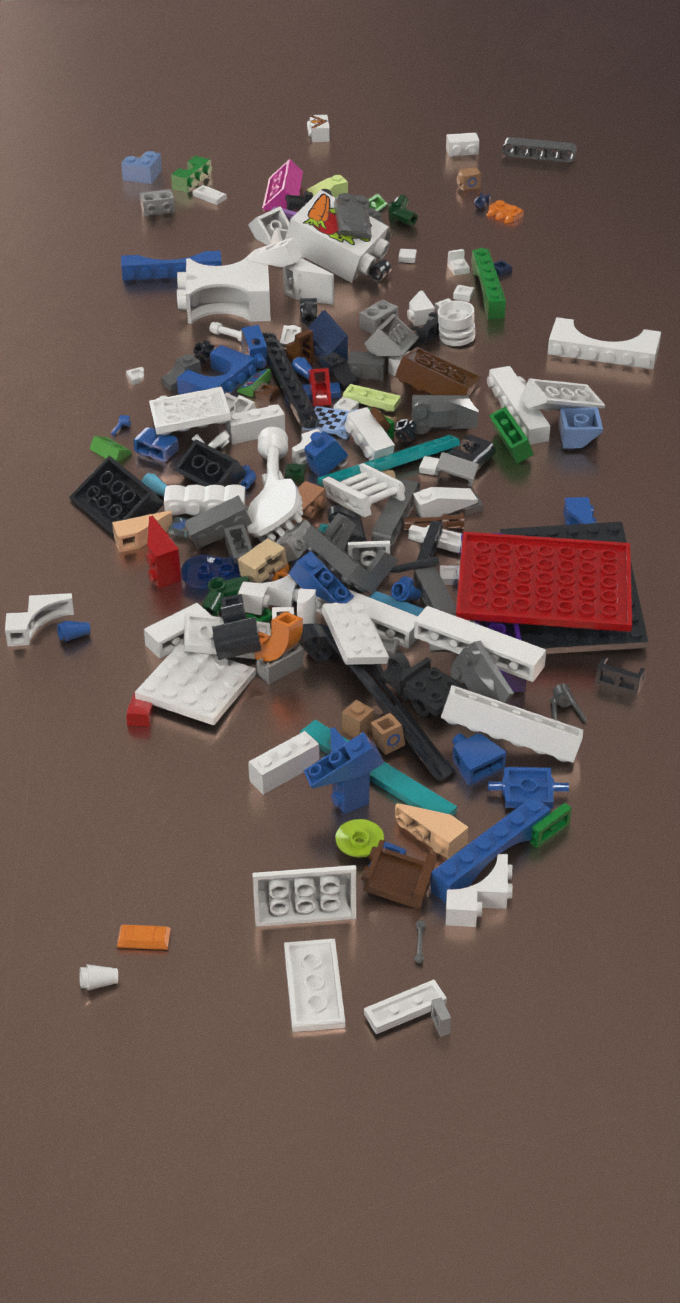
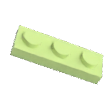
M350 384L343 393V397L386 411H395L401 402L400 395Z

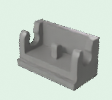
M442 452L434 475L438 476L439 472L443 471L469 480L467 486L471 487L479 464Z
M298 646L296 650L293 648L276 660L263 663V658L257 660L256 673L269 685L303 666L304 649Z

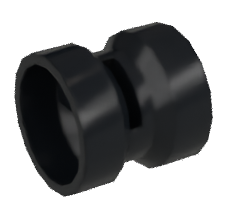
M385 259L379 260L369 269L370 277L376 282L382 281L392 270L390 263Z

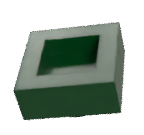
M297 463L286 464L285 479H291L293 482H304L306 465Z

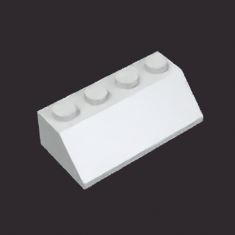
M529 378L520 396L525 406L532 410L543 409L545 411L556 410L560 412V408L598 407V410H601L606 406L587 384Z

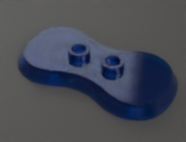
M200 555L189 558L181 567L183 581L193 588H207L208 582L216 577H222L225 580L242 577L238 563L234 564L232 557L220 558Z

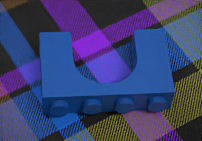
M220 345L210 353L211 368L225 374L208 377L191 370H186L177 377L178 393L187 394L222 387L224 394H230L256 373L255 358Z

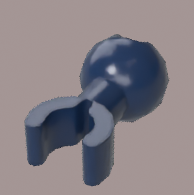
M480 193V197H477L474 201V206L480 209L484 208L486 202H490L491 194L483 196V193Z

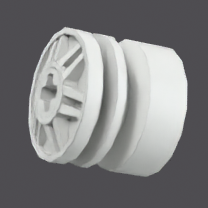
M450 301L438 308L439 339L441 342L450 346H462L474 340L476 335L475 312L472 304L465 301Z

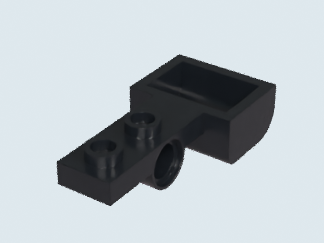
M242 594L221 598V613L224 624L212 626L218 660L262 651L256 618L246 619Z

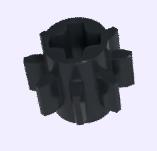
M203 340V343L198 342L193 349L194 357L202 363H205L206 360L211 361L210 353L215 350V346L207 340Z
M408 419L398 421L394 429L396 432L395 437L398 441L411 442L417 435V425L413 420L410 422Z

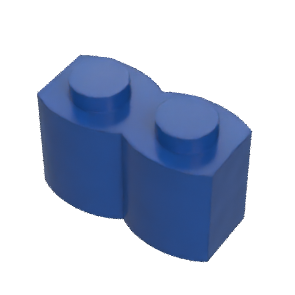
M145 428L133 439L134 451L143 456H151L153 459L161 462H166L178 451V439L171 434H156V429Z

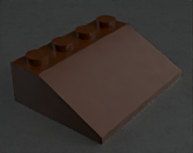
M419 347L414 348L402 357L394 376L403 384L415 386V389L420 392L426 391L432 395L470 396L481 379V376Z

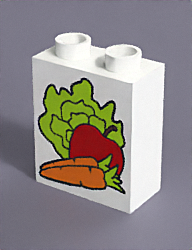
M320 190L291 218L285 240L294 237L303 257L352 283L360 273L367 276L369 269L375 264L376 258L381 260L386 255L390 242L384 239L389 226L369 216L372 233L371 239L340 235L338 233L334 208L335 197Z

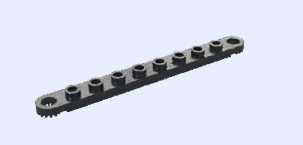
M263 332L262 335L267 345V360L299 425L308 429L317 427L318 417L315 414V410L276 334Z

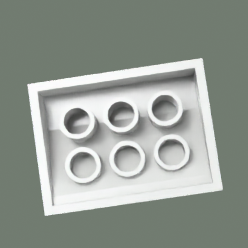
M356 865L252 873L256 927L356 919Z

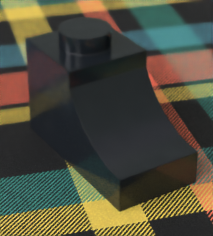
M333 352L321 358V368H329L330 383L339 382L342 391H345L350 384L358 386V379L349 370L344 357Z

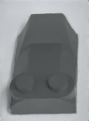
M343 193L335 198L334 208L338 233L340 235L371 239L372 233L368 212L370 202L365 196Z
M412 395V420L417 425V434L423 435L430 430L478 428L479 410L472 404L469 396Z
M481 640L475 641L464 648L452 664L450 670L451 677L459 683H464L471 692L506 704L514 694Z

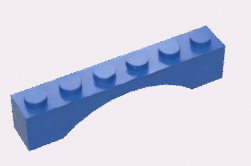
M204 251L191 257L174 260L151 259L140 255L121 256L122 279L177 278V272H186V259L189 258L203 265L222 266L221 251Z
M589 497L565 498L563 511L565 525L596 523V518H593L594 506L590 505Z
M532 796L431 872L430 892L446 903L447 890L469 887L479 873L498 854L517 843L531 841L533 839L531 837V833H533L532 826L549 815L551 809Z

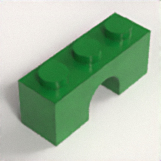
M199 156L191 158L187 162L188 170L179 168L171 174L172 189L186 193L191 191L212 174L211 159Z

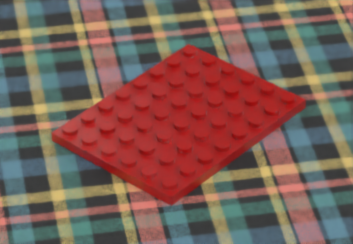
M463 532L456 617L464 620L631 632L630 543Z

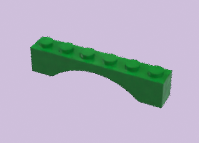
M479 248L472 250L471 268L474 276H478L481 283L487 319H505L506 299L489 249Z

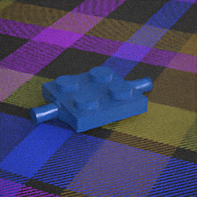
M504 767L502 782L488 781V791H502L505 797V808H518L533 796L550 809H553L554 793H569V782L555 783L551 776V768Z

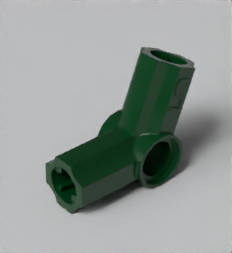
M400 195L394 202L389 203L388 220L394 223L401 222L412 227L416 224L418 215L407 209L410 201L406 195Z
M249 576L225 580L222 577L213 578L208 582L209 592L201 607L210 615L218 616L222 607L221 598L238 595L243 581L250 582Z

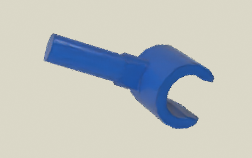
M120 415L118 424L111 432V435L115 436L123 426L130 427V416Z

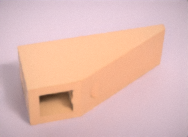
M169 510L112 522L114 539L119 552L139 549L147 544L149 516L153 515L165 532L172 529V511Z
M399 803L395 805V822L447 859L468 844L469 827L452 815Z

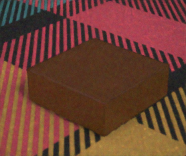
M263 382L254 391V397L270 402L279 393V387Z
M377 407L369 410L386 431L391 427V424Z

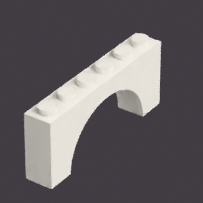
M556 317L549 338L548 355L654 369L661 332L644 329L639 336L630 340L619 342L600 341L581 334L574 327V320Z

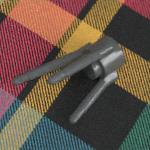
M565 683L557 685L553 689L554 697L550 699L552 719L557 721V705L568 707L572 704L582 721L586 722L587 719L572 695L570 687Z

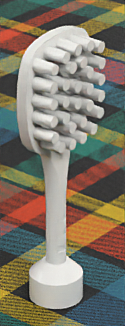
M268 427L262 430L258 436V452L267 460L266 482L264 489L250 503L247 511L252 522L247 525V530L261 542L267 539L266 536L274 541L276 536L273 532L283 536L285 531L282 527L292 530L294 525L291 521L294 519L297 523H300L302 521L301 516L303 515V501L301 500L302 497L299 494L298 487L291 479L280 480L279 460L285 457L288 452V436L284 430L278 427Z

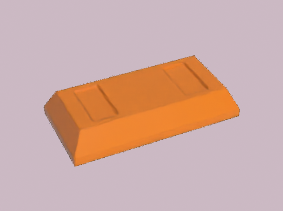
M121 925L117 948L168 950L171 928L167 926Z

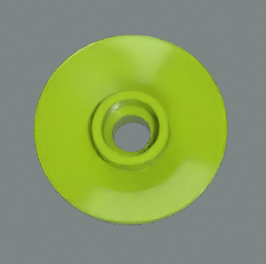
M355 819L341 825L336 832L335 838L338 848L343 853L352 857H367L370 855L372 847H377L380 839L384 840V833L372 821Z

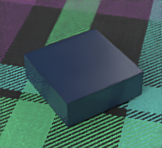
M503 260L493 263L499 277L512 272L513 267Z

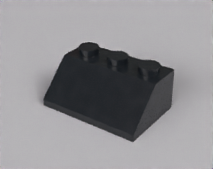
M197 439L173 469L175 472L204 487L209 485H221L224 487L238 485L247 473L237 460Z

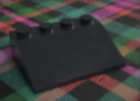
M110 455L69 496L75 504L113 536L112 522L155 514L164 505L163 501L153 490Z

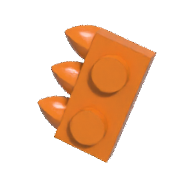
M498 200L489 206L487 217L495 216V220L504 219V223H512L523 216L524 210Z

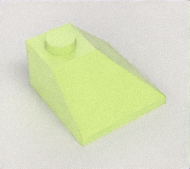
M334 175L306 189L308 194L312 192L314 197L321 189H328L333 197L336 198L339 194L348 193V181L341 175Z

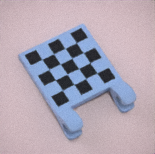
M316 406L314 410L318 417L317 427L311 429L302 427V429L306 430L319 429L320 432L325 431L330 434H336L342 439H348L350 433H346L347 430L343 424L346 422L347 413L353 411Z

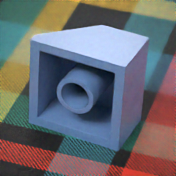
M148 151L140 158H135L134 156L126 157L121 163L123 180L152 184L162 171L161 153Z
M598 407L560 408L559 431L563 448H583L594 438L599 437L603 432Z

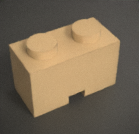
M266 539L237 559L240 575L242 577L249 576L250 581L253 583H262L270 577V572H277L288 564L285 548L270 539Z

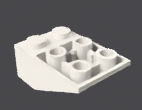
M302 258L292 267H283L284 294L296 300H300V298H317V303L334 304V274Z

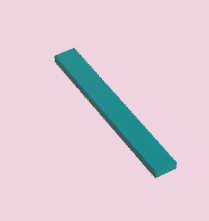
M447 435L364 462V464L378 471H383L459 446L460 440L454 436ZM360 464L318 477L317 483L324 488L322 480L324 478L331 477L341 482L361 473Z
M314 720L300 731V733L307 732L319 743L320 750L326 754L331 753L330 728ZM385 762L370 772L371 782L410 806L452 816L457 813L456 805Z

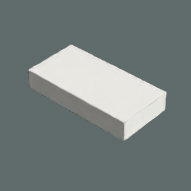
M204 185L193 191L194 197L215 205L227 199V194Z

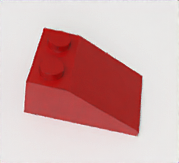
M149 516L148 554H146V560L150 570L147 573L150 581L154 582L160 589L181 581L179 548L154 516Z

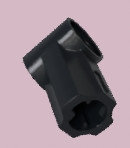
M300 298V314H302V323L306 326H310L317 318V298Z

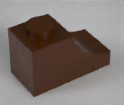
M307 329L296 334L294 341L286 344L287 357L291 363L297 357L306 358L309 364L314 362L312 330Z

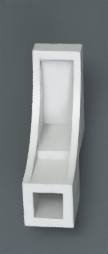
M288 574L282 579L266 583L243 581L238 594H242L245 612L262 615L264 608H268L269 605L292 607L293 602H297L298 589L301 587Z
M72 593L29 596L28 612L6 613L5 634L7 645H29L33 634L42 625L62 616L74 615Z
M498 854L494 869L481 882L467 888L447 890L446 926L476 927L477 917H482V908L506 909L507 899H512L513 888L512 884H508V880H512V865H508V854Z

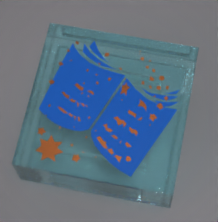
M176 516L168 528L169 534L187 538L189 532L184 521L188 519Z

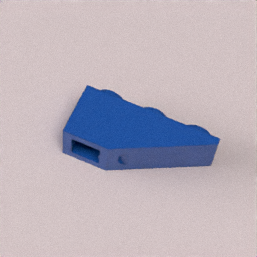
M311 551L299 559L289 572V575L302 589H316V596L330 604H346L354 598V595Z
M362 732L303 771L313 789L365 776L382 765L384 761L374 743Z

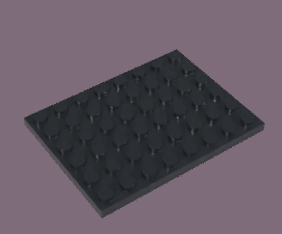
M622 522L500 529V533L507 535L627 543ZM632 564L631 632L519 624L521 641L545 649L546 654L648 648L649 641Z

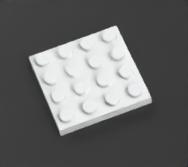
M222 387L149 401L156 434L168 435L172 431H187L192 427L198 426L203 428L209 424H224L228 420H232Z
M178 644L135 691V699L151 702L155 706L215 725L256 676V668L229 659L218 660V657L213 654L184 651V645Z

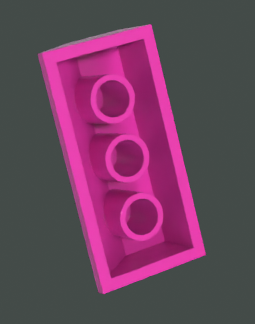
M291 159L269 178L262 207L264 210H272L273 207L280 206L283 209H287L286 195H300L303 171Z

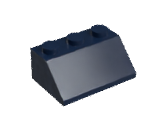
M324 310L308 328L313 331L314 356L321 363V358L336 352L344 357L347 363L348 335L328 312Z

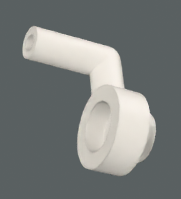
M224 430L208 446L214 449L218 446L223 448L230 442L228 440L230 435ZM198 434L192 438L193 441L197 439L204 443Z

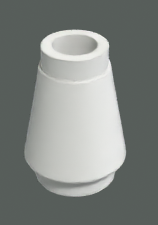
M88 964L86 967H80V988H87V991L118 984V969Z

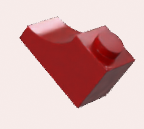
M329 368L308 370L313 406L332 405Z

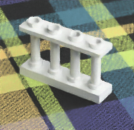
M364 463L359 465L360 474L341 482L331 477L322 479L327 498L363 517L372 515L371 504L392 496L400 501L405 500V487L401 481Z

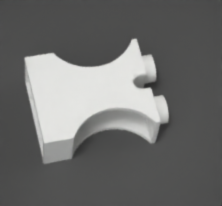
M246 257L242 261L231 265L208 266L194 262L189 258L186 259V272H177L178 311L187 310L188 324L213 314H233L241 316L250 322L271 321L268 264L249 261Z

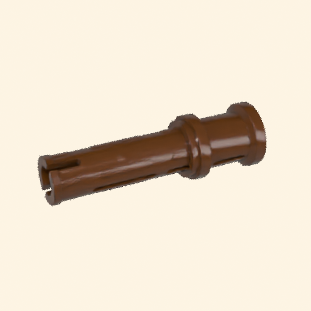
M463 512L459 515L443 513L441 517L403 518L404 531L409 530L411 525L427 527L431 521L442 522L443 529L445 530L459 528L464 530Z

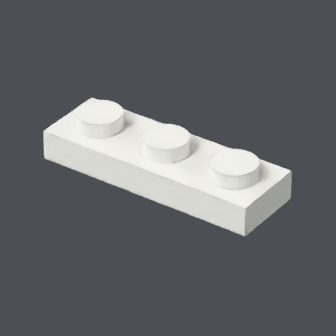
M431 980L364 1008V1016L374 1032L378 1034L431 1012L433 999L442 997L445 1005H447V998L436 981Z

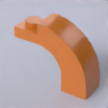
M285 611L272 619L271 636L259 631L262 651L255 652V659L263 658V661H273L296 647L302 636L303 618Z

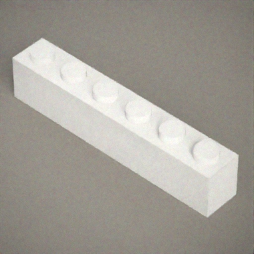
M506 366L489 369V377H487L488 387L492 389L495 398H498L501 407L506 406L528 438L530 445L549 441V423L539 409L532 410L525 406V403L520 398L525 387L512 368Z
M349 590L354 595V598L348 603H364L379 636L399 639V645L408 649L417 640V638H414V621L418 616ZM316 596V612L323 615L321 611L323 604L330 603Z
M427 606L414 621V638L460 654L471 643L481 640L499 670L533 682L545 667V649Z
M453 685L450 688L441 716L450 724H460L466 726L471 731L487 733L494 739H504L510 741L515 746L531 748L538 754H548L562 762H574L583 739V729Z

